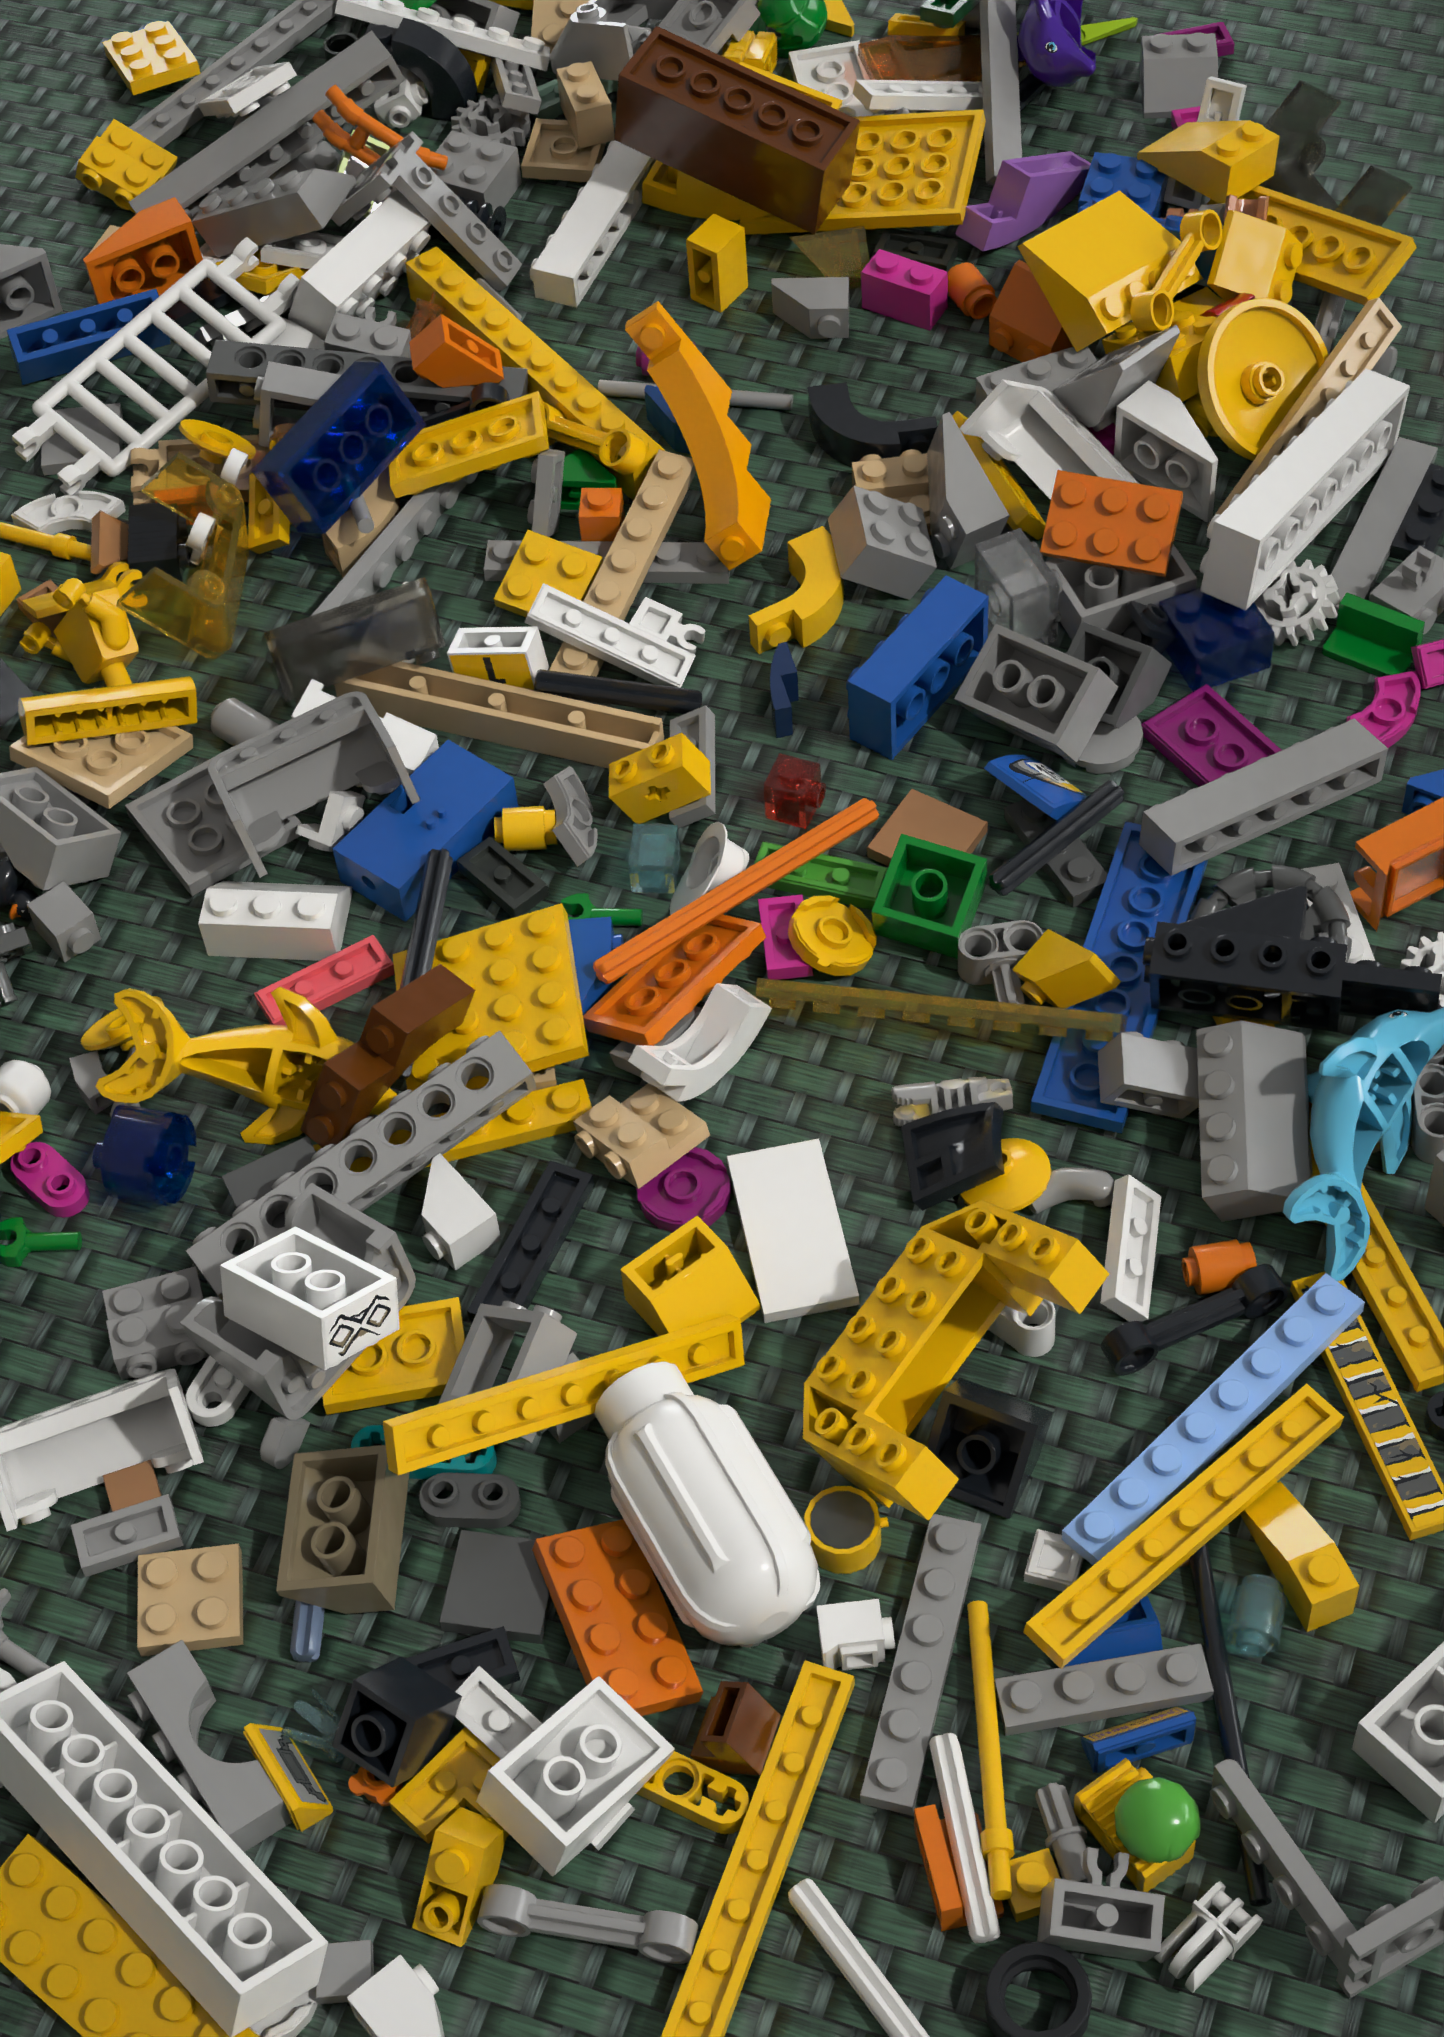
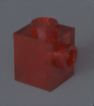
M779 753L763 784L766 818L807 829L816 809L821 807L826 792V784L821 783L819 763Z

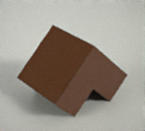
M721 1681L716 1696H711L690 1756L695 1761L720 1773L761 1775L781 1715L748 1682Z

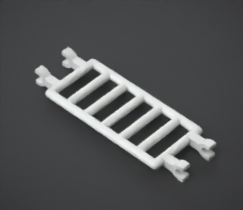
M248 237L244 238L236 246L233 254L220 265H216L209 259L202 260L33 403L32 411L39 418L29 427H23L12 435L13 441L19 445L15 448L16 454L28 462L39 451L41 445L55 433H58L84 456L74 465H68L57 473L58 479L63 482L60 486V491L65 495H78V492L82 491L86 483L100 470L110 477L118 476L131 465V449H149L209 397L207 378L196 386L137 336L148 326L154 324L207 368L212 352L165 314L168 309L180 300L229 341L269 345L286 330L287 324L280 315L292 307L300 279L290 273L280 283L277 290L263 302L235 280L243 272H249L259 265V259L253 255L258 251V245ZM208 277L267 326L251 339L192 289ZM125 347L185 397L168 410L109 360ZM98 371L157 421L140 434L84 388L81 383ZM69 395L125 441L128 446L112 459L52 408Z

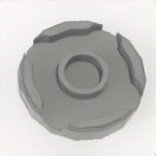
M1135 716L1119 729L1099 721L1077 763L1065 757L1063 758L1071 766L1076 768L1077 764L1081 767H1086V772L1094 774L1114 773L1128 767L1135 760V755L1142 747L1143 731L1141 721Z

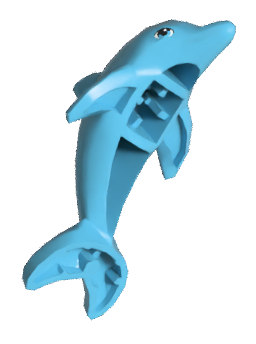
M1444 1007L1431 1012L1397 1009L1377 1016L1353 1034L1347 1042L1337 1046L1320 1063L1319 1071L1307 1075L1309 1102L1312 1103L1310 1137L1320 1175L1304 1181L1291 1192L1284 1202L1283 1213L1294 1224L1313 1220L1327 1223L1324 1270L1325 1273L1336 1281H1342L1354 1270L1366 1250L1370 1235V1217L1361 1194V1185L1364 1169L1375 1145L1380 1141L1383 1172L1386 1174H1395L1408 1150L1413 1123L1411 1096L1417 1078L1423 1068L1444 1044Z

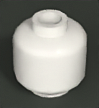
M11 1060L3 1063L0 1067V1111L38 1115L49 1102L51 1096V1088L43 1071L38 1066L26 1061Z

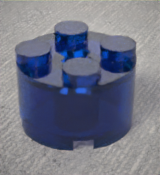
M116 1106L104 1141H99L95 1145L92 1156L93 1166L96 1169H101L102 1181L108 1195L117 1199L167 1206V1202L175 1204L180 1201L190 1185L195 1168V1162L188 1161L189 1146L197 1147L194 1125L187 1115L136 1106Z

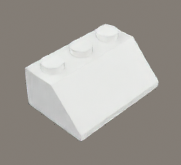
M222 881L206 888L198 922L208 956L320 961L341 951L353 893L352 886Z

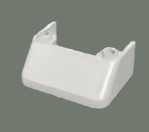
M1002 379L959 428L965 435L981 437L984 440L982 444L983 449L995 460L1000 461L1004 458L1014 461L1050 500L1057 470L1138 483L1053 393L1040 386Z
M167 1369L0 1427V1513L6 1531L16 1529L18 1519H21L22 1525H26L50 1516L51 1511L49 1507L56 1504L58 1498L103 1483V1475L151 1460L154 1468L165 1467L168 1474L203 1463L202 1449L176 1370Z

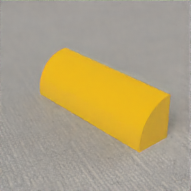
M187 676L19 698L18 713L25 739L29 746L197 723V693L193 679Z

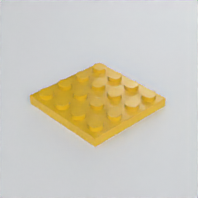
M562 903L437 941L432 969L439 964L443 965L471 986L475 993L463 1023L439 1039L413 1062L411 1074L406 1079L407 1090L411 1089L414 1091L428 1081L429 1074L441 1064L446 1062L452 1064L464 1056L470 1044L485 1035L491 1037L499 1030L532 1072L589 1056L568 914ZM408 950L392 954L396 991L400 989ZM475 1076L467 1082L466 1087L469 1089L484 1087L489 1079L484 1076Z

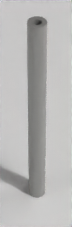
M599 380L598 391L604 396L645 399L644 389L646 385H657L652 383ZM732 390L729 406L792 410L793 394Z

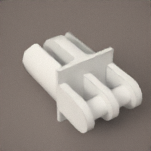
M1221 1881L1212 1886L1199 1901L1195 1900L1193 1902L1191 1913L1161 1943V1952L1154 1956L1160 1964L1166 1962L1196 1931L1175 1955L1168 1968L1175 1978L1180 1979L1213 1948L1191 1972L1185 1983L1186 1988L1192 1993L1227 1957L1232 1961L1237 1950L1255 1933L1263 1921L1258 1914L1251 1917L1242 1909L1244 1902L1240 1898L1232 1900L1224 1892L1226 1886ZM1212 1905L1222 1912L1217 1918L1208 1911ZM1231 1921L1240 1928L1236 1934H1233L1226 1927Z

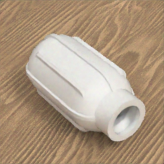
M666 1361L649 1363L633 1369L611 1384L603 1392L595 1408V1416L609 1439L606 1447L605 1465L612 1486L611 1497L682 1622L695 1628L703 1637L719 1644L729 1646L740 1645L747 1648L758 1646L764 1640L772 1638L787 1629L815 1601L820 1590L818 1563L810 1544L811 1534L737 1411L731 1406L720 1405L711 1399L694 1395L678 1367Z

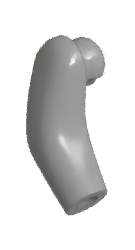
M1076 1167L1058 1168L1051 1171L1050 1180L1043 1194L1027 1207L1034 1214H1038L1068 1200H1092L1095 1206L1106 1207L1112 1203L1115 1181L1110 1174L1101 1170Z

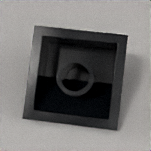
M961 1377L943 1391L927 1444V1448L959 1478L948 1496L1010 1519L1037 1464L1053 1412Z

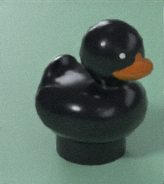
M6 856L0 859V908L10 905L9 917L11 920H14L16 917L31 919L27 904L39 896L32 890H21L25 880L28 878L15 869L9 857Z

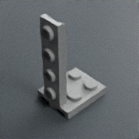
M413 131L356 178L357 182L331 217L339 227L351 217L355 221L359 220L371 207V201L379 204L393 190L391 186L393 184L494 289L503 290L506 288L522 266V263L416 154L423 141Z
M1226 1759L1214 1766L1210 1796L1215 1807L1225 1819L1232 1817L1243 1833L1241 1840L1251 1859L1256 1864L1263 1862L1274 1877V1889L1284 1906L1289 1910L1295 1908L1307 1924L1305 1926L1306 1935L1316 1952L1322 1957L1328 1955L1338 1969L1336 1981L1349 1999L1444 1943V1880L1441 1881L1438 1876L1424 1881L1412 1892V1899L1397 1908L1392 1904L1380 1907L1365 1920L1364 1924L1366 1926L1357 1931L1241 1766L1232 1759Z

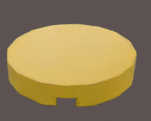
M830 895L813 896L802 901L790 918L788 926L790 942L801 959L816 970L833 976H851L863 970L873 955L877 940L872 923L863 912L852 904L846 907L838 903L840 898Z

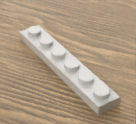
M337 0L336 14L393 28H398L403 18L415 20L438 31L456 47L547 71L550 60V47L544 46L545 43L542 40L526 36L521 40L511 37L508 31L498 27H489V30L474 27L475 23L465 18L454 17L453 20L439 17L440 14L437 11L429 8L420 7L418 11L406 8L404 3L399 0Z

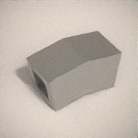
M98 1051L69 1058L80 1096L92 1112L96 1115L111 1106L115 1101L103 1097L95 1087L99 1078L107 1076Z

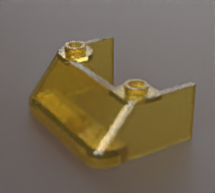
M178 452L142 485L140 492L192 523L195 522L200 512L216 519L214 530L211 536L207 538L201 570L196 571L190 576L186 585L159 568L154 567L117 600L116 606L208 659H217L228 651L233 644L249 557L244 501L239 489L235 485Z

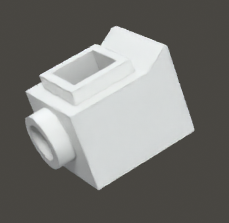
M879 1599L817 1606L818 1632L823 1666L834 1670L842 1667V1671L878 1667L879 1662H885V1650L895 1648L892 1618H881Z

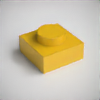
M1049 1848L1010 1860L1013 1895L1007 1900L1016 1922L1040 1915L1042 1889L1054 1878L1061 1879Z

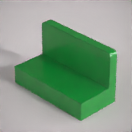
M1346 593L1339 603L1336 627L1324 644L1322 654L1378 677L1404 673L1409 670L1414 662L1411 647L1422 644L1425 622Z

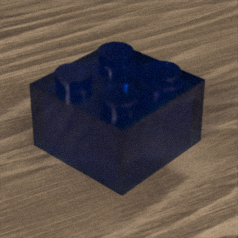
M1201 587L1159 601V608L1168 616L1167 624L1176 636L1166 651L1193 692L1205 684L1212 688L1271 667L1275 632L1254 602L1247 610H1243L1201 592Z

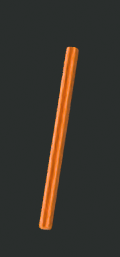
M862 798L597 959L593 964L596 977L605 984L614 982L875 822L879 817L876 809L877 805L873 800L869 801L867 798Z

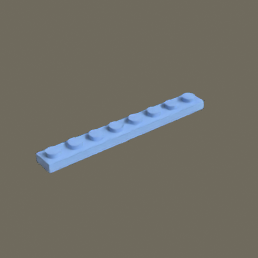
M1325 1273L1062 1530V1540L1090 1564H1096L1192 1482L1363 1312L1365 1302Z

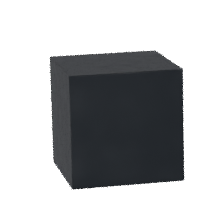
M399 1657L353 1680L332 1747L393 1788L414 1777L445 1747L462 1696L403 1657Z

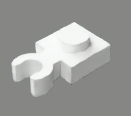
M647 597L644 598L629 623L694 655L696 646L688 643L687 640H694L702 644L706 632L704 628L696 624H681L683 613Z

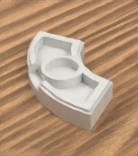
M79 491L78 495H64L56 498L55 494L38 498L22 506L11 516L16 526L53 535L70 529L92 532V518L100 510L117 519L126 509L123 500L95 491Z

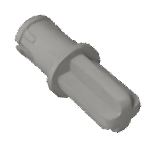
M1056 1782L1047 1784L1045 1787L1038 1789L1035 1795L1048 1837L1045 1839L1046 1848L1054 1852L1062 1879L1088 1883L1082 1867L1083 1851L1086 1849L1084 1840L1087 1838V1831L1084 1827L1078 1825L1066 1787Z

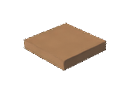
M911 789L868 845L867 857L889 867L901 834L971 854L987 833L988 822Z

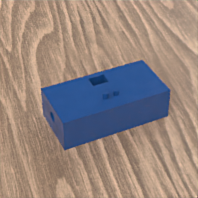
M450 740L442 744L410 775L420 801L412 804L400 784L333 848L340 882L347 886H352L353 890L405 922L416 911L428 852L431 849L440 850L442 848L449 851V856L453 859L450 873L451 878L458 871V859L488 837L495 835L494 817H502V808L518 807L515 783L512 776Z

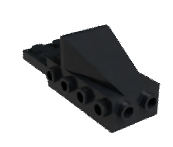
M1303 886L1289 888L1180 924L1157 921L1155 938L1146 937L1143 953V965H1145L1144 982L1150 984L1151 1008L1338 1032L1340 1015L1375 1019L1377 1016L1397 1009L1419 1012L1437 1010L1442 974L1432 973L1428 968L1421 966H1408L1404 969L1387 968L1383 964L1372 960L1347 963L1348 945L1339 944L1336 940L1329 937H1313L1310 940L1303 939L1307 903V887ZM1171 980H1179L1180 985L1174 986ZM1226 986L1227 991L1221 992L1217 987ZM1265 992L1280 993L1276 998H1268L1264 995Z

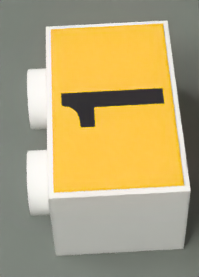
M538 626L459 628L447 652L453 673L534 690L537 671L549 669Z

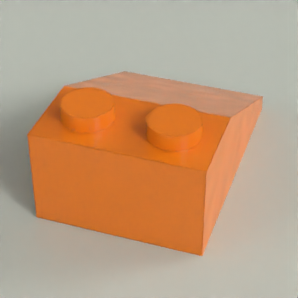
M176 197L139 211L83 259L98 304L152 289H157L160 296L203 260L192 221Z

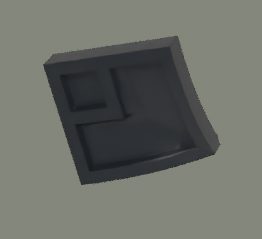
M989 1102L948 1109L901 1126L913 1203L921 1210L930 1208L1005 1174L1001 1148V1127L1004 1112L999 1104Z

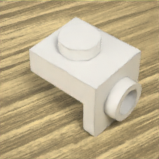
M330 791L321 824H298L296 834L309 838V846L332 852L333 848L363 820L364 811L362 807L365 796L353 791Z

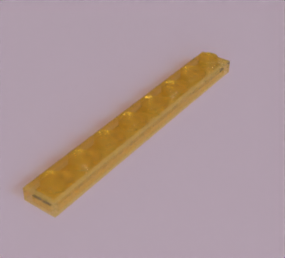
M757 978L755 995L768 998V1006L771 1008L796 1010V1001L813 1003V1012L840 1014L841 1006L857 1007V1016L885 1019V1010L903 1012L902 1021L928 1024L930 1023V1015L948 1017V1026L975 1028L976 1020L993 1021V1030L1015 1033L1021 1032V1024L1039 1026L1038 1035L1066 1037L1067 1029L1085 1030L1086 1040L1110 1042L1113 1039L1114 1033L1126 1032L1128 1016L1116 1013Z

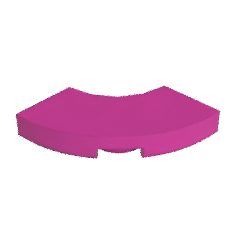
M1417 671L1375 678L1373 687L1375 696L1372 703L1362 712L1346 717V722L1355 718L1387 748L1398 742L1410 729L1417 715L1421 688Z

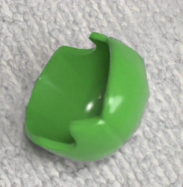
M1156 1777L1137 1781L1124 1792L1115 1808L1117 1837L1132 1856L1148 1863L1177 1860L1199 1838L1201 1827L1196 1802L1183 1786L1165 1778Z

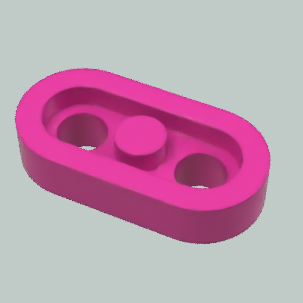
M43 1142L28 1143L23 1151L12 1156L10 1165L16 1182L48 1213L56 1217L65 1218L78 1214L86 1207L90 1193L83 1175L50 1145ZM68 1185L64 1190L58 1191L61 1186Z

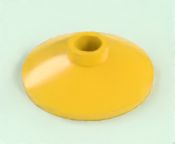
M184 419L180 422V432L191 443L201 449L199 456L206 461L221 464L223 458L227 459L233 448L248 454V459L254 458L256 454L255 447L249 441L228 429L195 419Z
M153 996L154 998L158 999V1000L164 1005V1003H163V1001H162V999H161L160 997H158V996ZM118 1008L93 1024L81 1038L83 1048L89 1051L104 1050L119 1045L123 1051H128L134 1047L130 1027Z
M1001 1139L1005 1174L961 1193L962 1199L968 1206L983 1200L1010 1212H1016L1029 1206L1043 1194L1050 1180L1051 1164L1045 1151L1037 1144L1025 1139Z

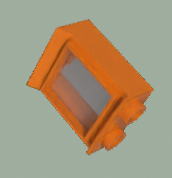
M1444 797L1356 841V850L1377 871V874L1370 866H1365L1355 871L1354 878L1360 887L1350 891V894L1358 912L1376 932L1380 918L1384 916L1389 917L1444 888Z

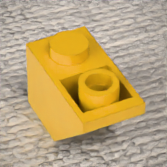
M460 1807L435 1830L412 1926L413 1929L459 1947L466 1943L478 1917L484 1889L486 1886L494 1883L498 1874L507 1837V1831L494 1819Z

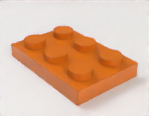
M1057 470L1040 553L1042 556L1166 577L1183 500V491Z

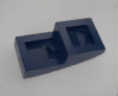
M787 642L778 643L770 670L771 710L776 738L793 735L792 706L790 702L799 700L797 670Z

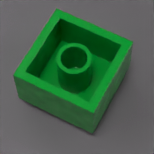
M901 834L871 912L875 934L958 959V940L961 933L971 928L988 881L987 858Z

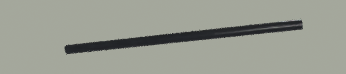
M1180 1415L1167 1417L1165 1419L1166 1428ZM1206 1543L1190 1557L1189 1561L1208 1669L1214 1690L1213 1697L1224 1760H1235L1250 1779L1209 1549ZM1236 1824L1250 1905L1256 1907L1268 1905L1272 1902L1266 1866L1263 1862L1256 1864L1251 1859L1241 1840L1243 1833Z

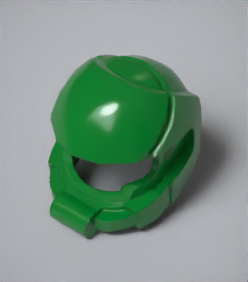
M759 0L757 7L760 16L749 28V31H754L755 35H757L759 31L767 32V26L774 28L776 32L781 33V36L777 37V57L789 58L788 52L809 49L821 38L827 23L826 4L824 0Z

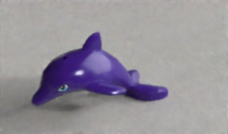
M1083 0L1030 1L1020 25L1019 35H1017L1018 61L1024 60L1030 72L1047 86L1071 87L1081 77L1091 76L1096 69L1095 53L1082 46L1081 13Z

